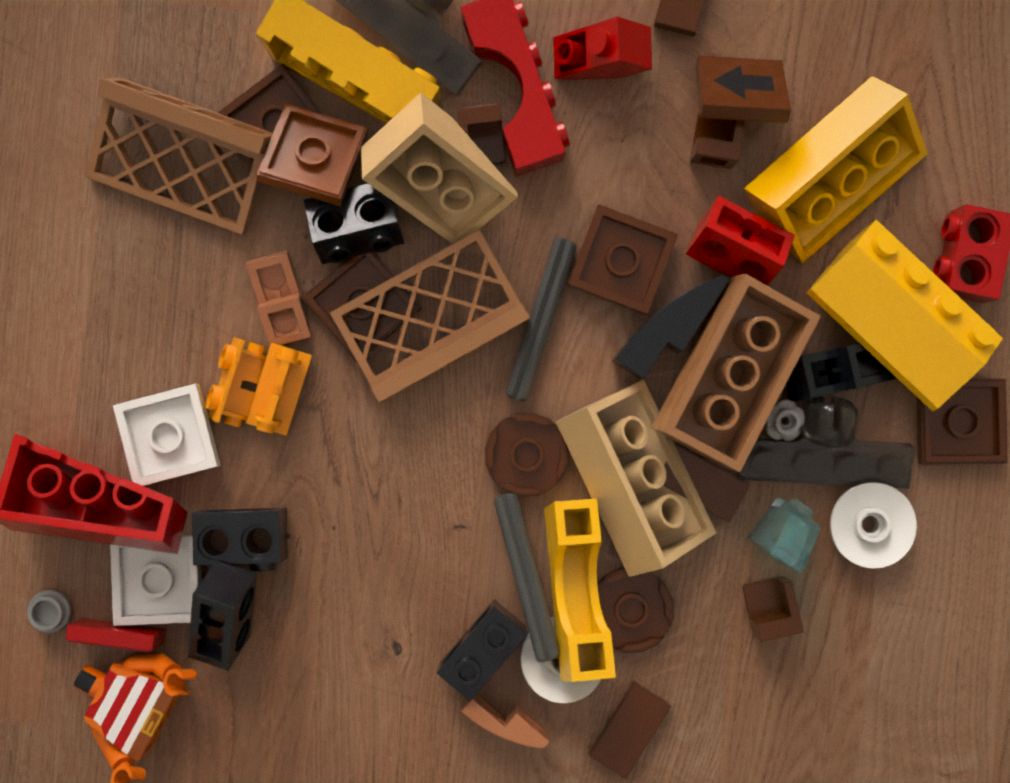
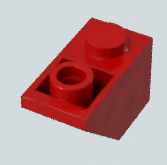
M614 17L553 37L554 78L557 80L618 79L652 70L650 26L625 18Z

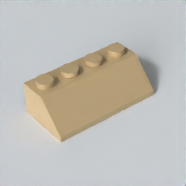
M644 379L555 421L591 498L597 499L599 515L629 577L663 569L716 534L715 528L673 440L651 429L659 414V410ZM666 461L687 499L663 486L666 481V469L664 466Z

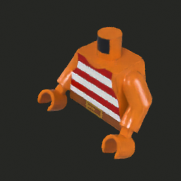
M156 652L132 654L128 658H122L110 667L107 674L89 664L85 665L81 670L73 687L93 697L83 719L91 726L90 732L113 772L110 779L111 783H130V779L140 781L145 779L146 770L142 767L133 766L134 761L139 762L151 751L179 697L190 695L191 692L186 690L185 686L188 679L196 678L197 672L194 669H182L179 664L164 653Z

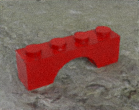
M477 0L460 6L462 22L475 59L490 60L507 68L517 79L522 91L523 99L517 114L502 128L503 141L516 177L564 161L566 153L564 148L570 146L568 134L562 121L555 123L551 108L556 106L555 97L548 81L542 83L537 68L542 66V61L536 43L534 41L527 42L523 28L528 27V21L521 1L514 3L513 0Z

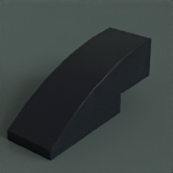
M724 275L718 276L694 287L668 303L650 317L627 340L612 362L638 379H644L665 346L676 354L683 352L730 279Z
M860 343L800 356L786 386L789 399L791 401H800L897 378Z

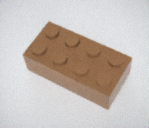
M747 274L729 277V282L718 298L651 427L652 430L723 468L736 472H741L821 315Z

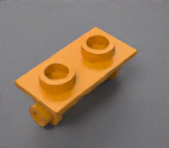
M233 337L231 345L226 343L222 349L218 368L223 369L219 384H213L208 392L205 408L210 410L208 417L214 422L219 423L223 414L226 415L225 424L240 428L242 420H247L255 395L254 391L240 388L242 381L245 380L258 384L267 356L264 355L265 346L249 342L248 348L243 349L246 340Z
M271 342L246 424L256 426V429L271 434L275 432L287 436L312 358L311 354Z

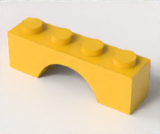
M597 499L553 502L544 508L556 639L560 651V656L558 657L561 682H578L616 678L612 635L602 614L597 585V559L602 543Z

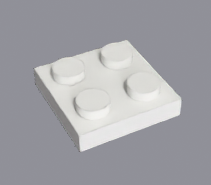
M195 383L113 405L132 482L146 486L221 466L200 384Z
M182 535L178 554L110 545L113 626L191 622L192 595L202 581L201 565H193L192 535Z

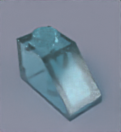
M793 497L788 502L787 500L776 498L747 539L782 565L801 574L807 565L821 526L810 519L815 512L798 499Z

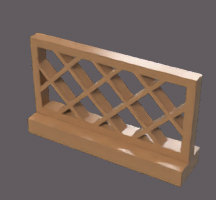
M102 78L97 96L103 97V102L85 177L241 235L245 234L260 182L257 181L256 173L273 133L123 78ZM115 108L127 112L136 128L119 138L112 125ZM141 118L149 120L150 122L144 125ZM159 124L168 128L176 143L161 152H158L147 131ZM180 132L188 134L190 136L186 139H183ZM139 135L150 158L134 166L123 143ZM108 138H109L110 141H111V143H109L108 145H106V144H107V140H108ZM197 139L207 141L215 156V159L200 167L197 166L187 147L188 144ZM220 147L229 149L231 151L223 154ZM112 149H115L126 169L116 176L100 171L104 154ZM179 149L190 172L173 180L162 158ZM238 153L254 159L249 177L239 182L226 160ZM152 163L155 164L165 183L164 186L156 190L146 188L137 172ZM219 164L230 186L213 195L201 172ZM129 176L132 182L124 180L123 178ZM192 177L205 198L194 205L184 201L176 186ZM247 184L244 194L241 189V186ZM168 190L171 196L162 193ZM233 191L241 206L237 221L223 215L216 199ZM208 204L211 211L201 207Z
M480 229L330 312L379 403L402 392L530 319ZM475 242L485 257L480 274L456 267L460 251ZM454 255L451 266L440 263ZM488 264L496 278L485 276ZM432 266L449 271L443 295L419 288L423 271ZM454 273L479 279L472 303L448 297ZM416 276L414 286L402 284ZM483 281L500 285L509 301L496 309L477 305ZM395 287L412 292L405 316L382 310L386 292ZM417 293L441 300L435 324L411 318ZM379 297L376 308L365 305ZM446 302L470 308L465 326L458 330L440 326ZM357 308L375 312L368 337L352 333L343 316ZM475 310L487 313L472 321ZM380 314L404 321L397 345L373 339ZM409 322L433 329L428 347L421 351L402 347ZM438 330L449 333L446 337L435 342ZM355 338L366 341L364 352L360 349ZM372 343L396 350L391 367L378 375H375L367 361ZM401 351L413 354L398 363Z

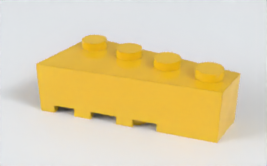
M274 0L255 33L271 59L280 64L284 63L288 69L386 124L420 92L436 105L439 104L442 98L440 87L436 85L437 79L430 73L417 67L415 70H412L401 63L400 58L383 47L377 48L363 39L354 30L339 24L303 0Z

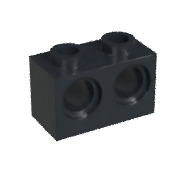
M368 183L348 188L341 206L314 198L304 199L312 244L322 264L330 262L341 263L353 256L369 252H384L393 246L404 244L395 202ZM376 218H381L380 220H378V221H376V222H371L372 220H374V219H376ZM340 228V229L337 230L336 232L329 233L330 231H332V230H334V229Z
M287 508L200 510L192 513L193 565H207V572H209L216 561L232 566L233 564H250V571L275 570L276 563H281L288 558ZM257 528L264 529L271 535L272 544L268 551L258 549L253 542V534ZM214 530H220L226 534L228 547L225 552L217 551L212 546L211 534Z
M220 561L214 563L192 595L189 658L229 671L251 635L257 581L256 573Z
M494 599L440 661L437 674L470 702L527 636L526 626Z

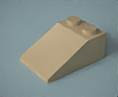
M421 92L361 147L362 179L452 244L483 227L518 198L517 191L458 123Z

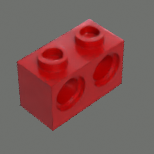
M718 195L698 223L685 255L728 277L747 274L768 286L784 267L795 235Z
M965 204L952 210L943 221L940 234L941 239L945 240L942 256L936 259L932 272L961 299L979 303L999 300L1010 251V213ZM970 223L975 224L980 229L981 239L979 243L973 241L969 236L968 229ZM962 264L968 266L972 271L973 278L970 285L963 282L960 277Z

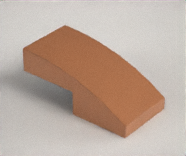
M285 250L248 260L245 265L259 304L257 310L269 346L271 342L283 345L311 337L306 310L289 251Z
M478 693L470 702L466 698L462 701L461 712L465 716L501 738L521 745L542 749L550 742L548 731L517 704L504 716Z

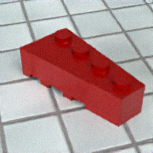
M14 434L0 481V524L13 531L178 554L188 512L173 498L125 478L114 476L91 464L80 462L50 447L46 448L21 435Z

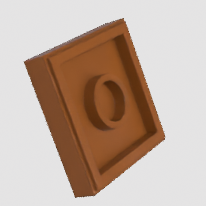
M285 103L256 173L257 181L341 206L359 160L361 147L367 139L368 127Z

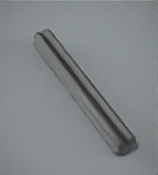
M556 238L506 391L507 396L510 398L526 401L529 397L576 250V244L570 240Z
M515 493L500 495L495 499L494 504L536 660L543 663L557 659L560 656V651L518 496Z

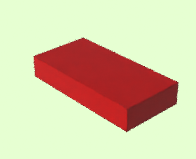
M80 618L67 625L66 640L73 643L152 652L164 643L166 628L144 625L113 626V621Z

